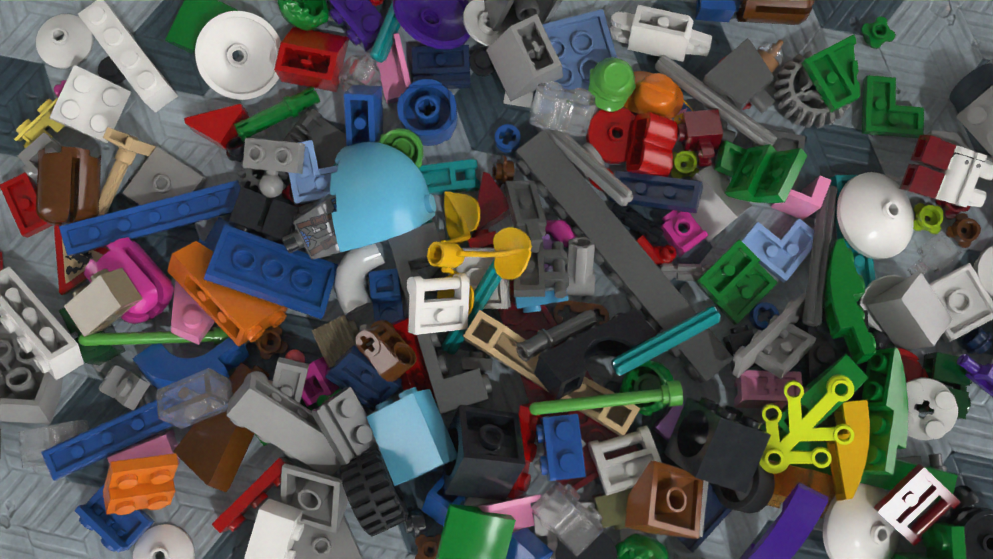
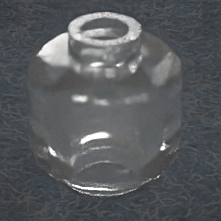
M354 54L343 65L338 79L343 92H346L352 85L376 86L381 73L376 61L369 55Z

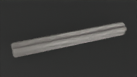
M663 55L656 62L655 69L658 72L670 77L681 89L710 110L718 109L722 119L759 146L768 144L773 146L777 137L669 57Z
M541 115L539 119L535 120L536 130L541 132L544 129L564 155L620 206H626L628 202L632 201V191L549 117Z

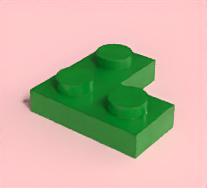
M867 75L863 79L862 134L918 139L920 135H924V107L895 105L896 77Z

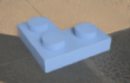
M313 140L298 142L305 144L303 174L288 172L295 205L318 201L329 194L331 173L337 172L338 165L318 169Z
M798 218L783 237L779 239L757 222L741 241L760 259L758 262L760 265L784 283L812 250L814 229Z

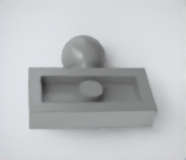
M245 138L243 168L266 170V175L259 182L260 191L267 197H277L283 191V181L278 176L279 171L303 174L305 144Z
M279 357L273 381L268 380L267 376L262 372L254 371L251 373L300 403L309 364ZM249 373V374L245 377L244 381L249 377V375H250L251 373Z

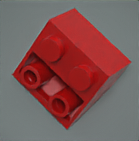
M292 27L280 43L274 70L281 82L306 87L313 86V88L337 92L349 37L314 30L305 31Z

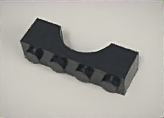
M635 308L624 314L620 312L613 316L611 320L601 325H593L587 332L579 336L573 335L569 337L563 344L555 348L549 347L543 350L538 356L534 374L552 397L558 400L581 387L587 371L584 362L586 359L596 355L617 357L653 338L658 333Z

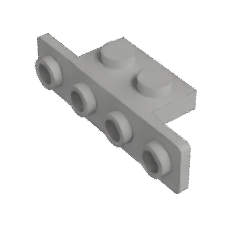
M803 293L796 301L791 300L780 316L776 314L772 317L765 330H758L755 333L750 344L746 347L741 346L733 357L735 366L732 375L739 378L750 366L756 363L782 379L814 347L816 338L794 325L803 317L806 294Z

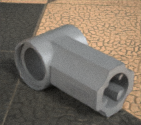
M575 237L568 240L567 269H565V273L569 276V286L566 288L567 295L594 296L595 271L593 269L595 244L594 240H590L587 237Z

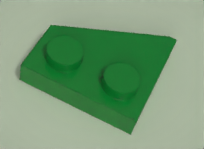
M854 34L806 58L801 63L830 113L856 101L860 97V83L857 80L859 72L858 60H855L854 45L856 44Z

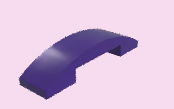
M799 482L783 502L782 512L756 545L750 544L740 559H791L818 522L828 503L829 497Z

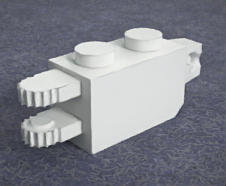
M638 5L635 14L618 11L611 16V23L613 25L609 28L611 38L615 41L618 40V42L627 43V50L659 57L666 55L672 60L683 62L685 54L707 56L712 42L711 35L692 29L694 21L688 15Z

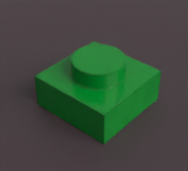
M727 140L722 142L719 146L714 170L733 177L746 149Z

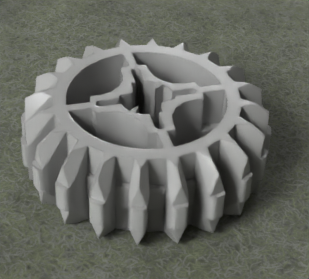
M811 51L806 52L804 56L798 54L792 59L793 61L790 60L784 64V69H781L777 74L779 80L774 83V88L779 90L774 94V99L782 100L778 105V109L786 108L785 118H789L791 115L794 116V125L804 121L805 129L810 128L813 123L818 129L822 128L824 124L832 125L835 119H840L845 113L844 110L850 108L851 103L830 113L801 64L806 58L813 55ZM795 75H797L799 78L798 84L800 86V90L798 91V93H795L793 83ZM810 87L811 89L814 88L816 90L815 92H813L812 90L806 92Z

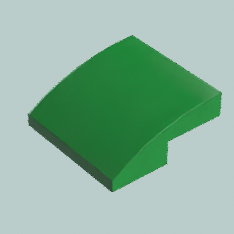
M184 0L165 41L186 52L195 53V45L199 33L211 19L225 12L239 10L218 0Z
M771 144L747 148L725 194L728 197L749 202L785 203L807 158V154L802 148L777 152Z
M740 239L697 280L705 293L734 325L738 324L778 283L758 263L760 259Z
M449 504L436 559H506L516 520L512 515L482 512L476 506Z

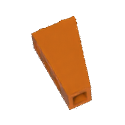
M195 241L172 253L167 272L238 347L247 341H256L267 328L271 326L276 328L286 319L287 307L204 280L213 251L201 243Z

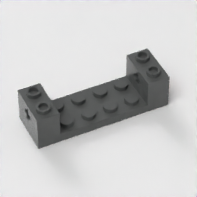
M435 222L422 225L407 233L388 239L408 307L410 297L407 290L408 278L420 276L417 271L418 269L431 266L427 259L429 246L433 242L446 240L443 229L437 230ZM437 332L417 335L440 414L445 415L457 411L459 405L470 407L489 401L487 394L493 393L488 374L481 375L480 369H475L445 379L444 376L450 374L443 355L438 356L436 347L441 346Z

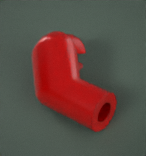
M644 235L636 240L656 265L671 263L677 255L676 249L673 246H652Z

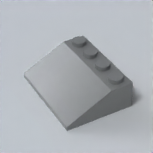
M0 325V421L51 424L60 400L63 377L55 380L49 372L42 373L33 359L36 356L31 351L25 353L17 342L16 338L19 336L15 332L8 333L4 326Z

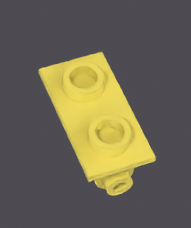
M58 98L54 101L51 99L46 100L37 109L40 113L38 117L33 121L27 119L16 129L19 135L14 140L22 141L24 139L26 143L23 146L27 148L44 132L53 138L45 130L48 126L57 133L63 129L64 125L49 119Z

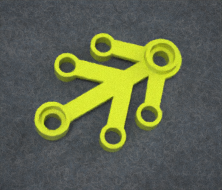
M840 374L832 376L826 384L827 393L803 418L801 413V398L804 395L803 386L798 381H788L784 385L783 390L788 401L789 433L781 441L778 430V422L782 417L781 409L773 403L763 407L762 417L766 422V432L771 435L759 462L765 471L778 474L785 471L789 464H814L819 468H825L830 465L832 457L828 449L824 447H816L813 451H791L799 441H837L841 445H848L854 440V432L847 424H839L836 427L813 428L838 401L844 402L853 396L854 385L847 376ZM840 383L847 386V391L842 395L835 393V387ZM791 385H796L800 388V392L796 396H791L787 393L788 388ZM770 408L778 411V415L774 419H769L765 415L766 411ZM841 429L849 430L850 435L847 439L838 438L837 434ZM819 452L826 453V461H816V454ZM777 453L781 459L777 463H771L768 460L769 455Z

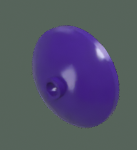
M393 0V10L400 25L412 38L426 46L437 49H454L466 43L470 38L463 23V13L469 3L468 0Z

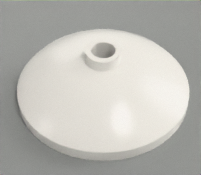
M245 11L225 12L211 19L199 33L195 45L196 65L203 80L217 93L231 99H253L269 91L279 79L274 68L281 40L274 28L263 18ZM236 50L242 54V59L239 62L235 61L232 57L233 52Z
M875 172L857 175L844 185L837 201V219L844 238L854 250L868 258L886 259L899 254L908 245L913 233L914 215L910 200L904 190L899 189L900 186L893 179Z
M860 483L853 499L836 501V496L833 498L826 511L823 523V541L830 559H891L899 543L900 532L873 508L888 494L886 490Z

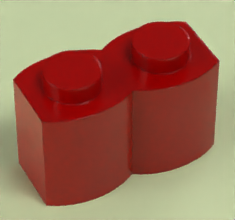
M650 112L636 115L632 126V144L627 154L626 170L631 173L668 177L673 168L672 149L678 140L677 122Z

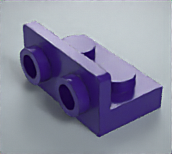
M328 0L331 9L328 11L338 25L343 23L348 29L345 33L353 45L357 46L360 44L365 52L372 48L384 22V18L369 0Z

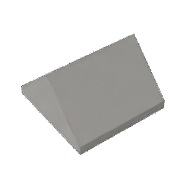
M714 162L711 166H707L690 179L702 181L703 183L697 213L690 214L701 229L707 232L708 236L705 238L707 243L752 206L749 201L731 198L725 194L730 180L725 174L714 170Z
M920 271L865 303L895 347L905 350L933 347L953 320Z
M285 463L282 466L280 502L304 510L300 522L305 523V525L337 533L348 503L342 480Z

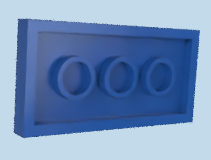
M224 224L204 280L322 319L331 294L338 264L321 258L311 259L309 254L298 250L289 254L286 247L282 244Z

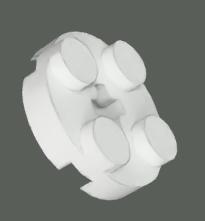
M921 377L906 382L909 414L908 436L918 440L942 438L953 428L958 417V406L954 395L946 385L935 379ZM924 400L929 401V407L934 409L933 413L926 414L925 417L919 416V411L914 409L915 405L922 404Z

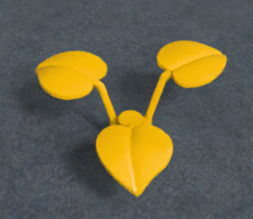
M449 191L444 192L446 228L451 240L436 241L429 246L427 259L430 265L442 267L441 271L443 273L451 274L446 277H453L454 274L459 273L452 268L461 265L465 257H495L494 268L501 278L506 280L518 278L525 271L531 257L532 245L529 236L518 228L507 227L495 234L493 240L495 251H464L458 244L471 238L470 232L477 229L480 222L479 204L470 195ZM471 285L469 287L468 316L471 314L474 306V290ZM454 289L438 290L437 299L453 298L455 295Z

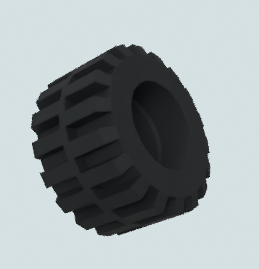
M378 449L371 450L350 460V463L347 465H341V480L347 499L356 519L368 535L373 537L407 521L408 510L400 486H394L382 454Z

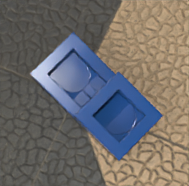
M397 268L369 272L374 322L384 319L392 324L405 318L400 277Z

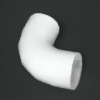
M376 244L348 251L336 269L334 288L345 316L359 312L372 304L365 290L364 278L369 271L385 263Z

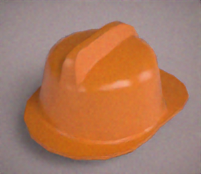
M645 71L634 72L636 88L623 107L637 114L650 112L667 119L677 116L684 102L683 92L679 86L665 74H653Z

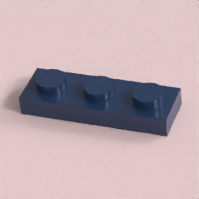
M623 171L615 172L614 176L632 191L633 199L628 204L697 213L703 190L702 181ZM609 196L611 202H616L614 199H612V198Z

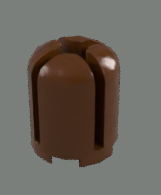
M740 0L741 8L736 12V18L738 22L799 25L810 15L815 0Z
M61 146V152L45 154V148L38 151L36 212L41 220L50 225L61 226L62 222L70 224L98 216L101 155L95 158L90 156V150L66 146Z

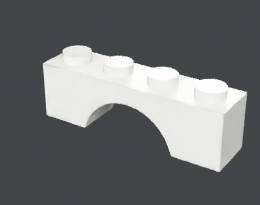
M96 0L78 13L79 17L137 94L155 113L178 97L168 81L131 36L120 18L104 0Z

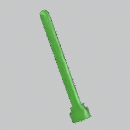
M213 327V330H209L201 342H214V345H219L229 336L220 327ZM171 331L93 333L86 337L80 335L78 339L79 343L83 346L193 343L172 334Z
M679 380L666 381L665 385H660L659 389L534 402L530 405L529 411L533 415L659 401L662 404H668L669 407L683 405V391Z

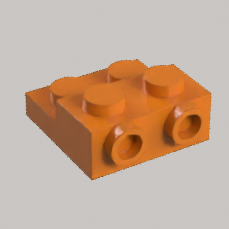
M176 453L110 462L103 489L106 515L114 513L117 515H127L135 510L146 508L149 510H159L167 505H171L176 491L173 480L178 467Z

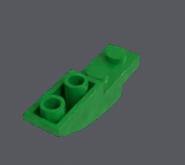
M841 238L837 239L830 250L824 311L832 339L844 337L853 361L856 364L867 362L876 353V341L865 325L863 308L857 304L858 300L865 293L864 279L856 271L852 250L847 248L844 239Z
M897 348L876 350V353L867 363L866 375L868 379L864 382L862 400L868 401L870 419L869 447L863 471L866 475H893L897 449H906L909 414L904 367L899 350Z
M847 354L803 388L804 395L801 398L802 418L827 393L826 384L832 376L838 374L847 376L854 385V392L868 379V376ZM843 383L835 387V393L839 395L847 391V386ZM838 401L813 428L822 423L844 402ZM788 404L781 409L782 417L778 422L780 441L789 433ZM778 412L774 414L770 419L776 418ZM766 422L760 426V429L764 430L765 432ZM772 453L769 455V458L772 461L779 454Z

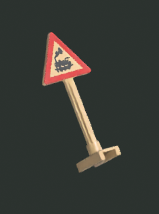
M107 127L103 138L119 148L114 157L116 161L100 194L98 216L107 214L129 165H132L136 154L149 157L156 146L140 141L137 137ZM54 226L59 294L66 295L87 280L84 271L89 261L93 259L97 262L110 249L103 247L67 256L59 226Z

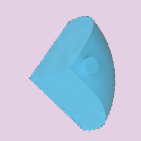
M362 142L345 146L337 154L335 162L338 164L337 172L331 173L330 195H336L337 208L336 212L332 213V219L340 252L365 247L402 235L422 226L435 216L436 202L433 195L429 194L422 173L414 162L398 149L377 142Z

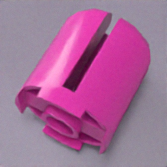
M129 237L118 239L108 244L107 247L110 251L104 254L97 262L91 259L85 267L84 275L90 282H92L90 277L103 269H108L110 272L123 268L143 298L121 316L124 322L135 325L153 319L163 312L174 294V286L171 280L136 242H132Z

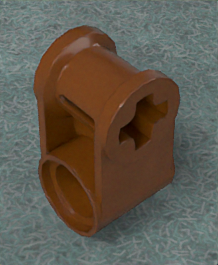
M379 319L371 325L370 329H364L356 336V345L359 351L375 367L378 374L388 382L396 381L416 363L417 357L414 350L402 339L389 321ZM382 330H386L382 335H378ZM374 340V343H372L370 346H366L367 343Z

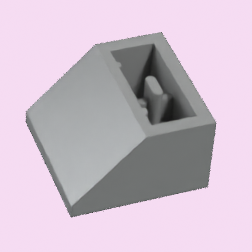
M537 14L510 26L486 49L510 102L563 77L562 64Z

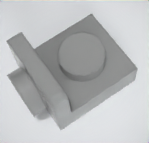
M45 132L17 155L25 164L22 169L34 180L37 179L38 151L42 148H45V154L61 151V145L58 141Z
M114 364L99 386V390L134 411L150 383L125 368Z

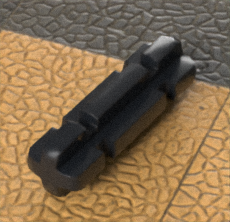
M617 202L613 205L611 211L618 219L623 220L622 224L641 236L644 234L646 239L653 244L660 240L664 233L660 227L650 225L651 221L632 209L629 211L627 209L628 206H620Z

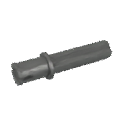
M592 310L585 311L548 330L540 329L537 335L516 345L519 357L526 362L540 354L543 350L549 347L554 348L555 345L567 340L569 337L591 328L598 322L595 312Z

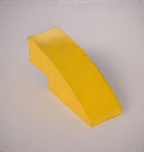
M867 400L844 402L834 411L836 426L847 424L854 432V440L848 445H841L837 441H826L828 451L832 457L830 466L836 501L853 499L862 478L867 460L870 433ZM841 429L837 436L844 440L849 437L850 432L847 429Z

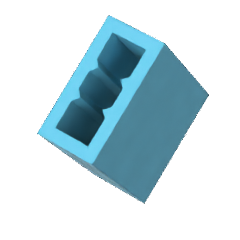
M416 387L408 389L399 394L400 400L393 402V399L382 402L375 406L376 412L366 417L394 486L410 481L457 459L458 454L430 389L417 391Z

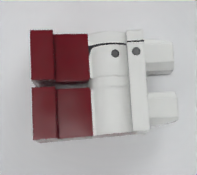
M920 135L910 160L941 171L938 172L921 165L908 164L899 189L966 208L967 205L982 207L986 199V192L976 189L975 185L978 178L985 180L993 179V163L986 160L987 155L954 145L932 135Z

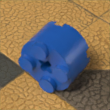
M433 79L418 80L410 84L409 88L399 97L397 111L401 126L419 136L423 146L438 145L452 137L458 121L456 101L452 92L443 86L442 83ZM431 110V115L425 116L426 111Z

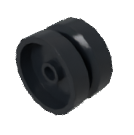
M968 506L956 510L945 523L964 526L966 559H993V509Z

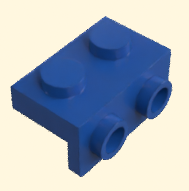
M104 483L86 504L79 505L74 511L80 516L79 522L85 528L91 531L94 530L102 537L101 543L108 550L119 553L129 550L155 521L142 509L135 510L127 515H117L115 513L106 515L103 497Z

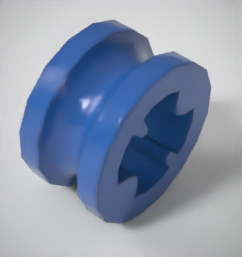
M511 124L500 126L495 132L496 147L504 153L514 152L520 145L521 135L519 130ZM507 133H511L512 139L516 138V140L510 141L508 145L503 144V138L499 139L500 136L504 137Z
M768 302L756 305L749 314L751 324L759 330H765L769 324L767 321H759L757 317L761 315L758 313L759 309L762 312L769 311L771 316L768 319L770 320L776 314L779 316L778 309Z

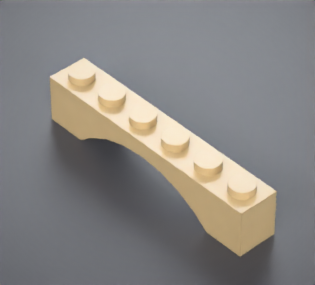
M479 310L463 335L464 340L548 391L534 374L539 354L526 362L523 361L517 353L516 345L519 342L525 341V339ZM584 376L579 389L560 399L615 393ZM632 404L579 411L617 435L624 436L640 408Z

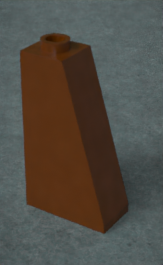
M242 362L239 364L173 451L206 485L223 492H227L231 487L255 434L246 427L235 425L226 416L229 399L244 383V379L249 373L259 371L264 373L267 378L270 376L268 372L256 364L253 368Z

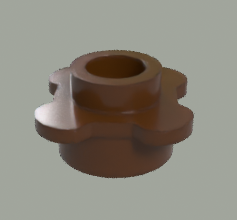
M502 155L501 159H497V162L493 164L492 178L496 180L499 188L506 181H513L515 172L514 162L507 160L506 156Z
M959 213L956 215V221L952 226L946 228V235L949 238H954L961 248H968L971 245V241H974L979 236L981 227L974 219L968 218L967 214ZM962 228L965 229V233L961 232Z
M279 326L265 330L262 336L254 341L257 343L262 359L269 360L272 355L277 353L284 354L288 350V344L284 342L282 338L283 331ZM273 340L274 344L270 346L268 342Z
M420 534V537L415 539V543L418 546V554L415 556V559H436L441 534H437L435 537H426L424 534ZM428 547H432V548H433V552H432V553H429V552L427 551V548H428Z

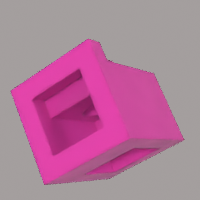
M672 210L662 218L664 224L660 228L664 231L663 236L676 249L679 257L708 236L707 232L701 229L689 212L681 211L679 213ZM683 224L688 231L686 233L680 232L678 225Z
M323 356L309 364L302 393V399L307 407L315 403L320 395L328 396L339 389L336 384L325 377L329 367Z

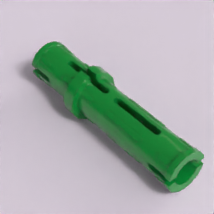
M310 86L291 97L287 95L282 98L283 101L235 123L234 127L239 137L244 141L245 138H249L284 119L299 116V112L320 103L316 90H314L313 86Z

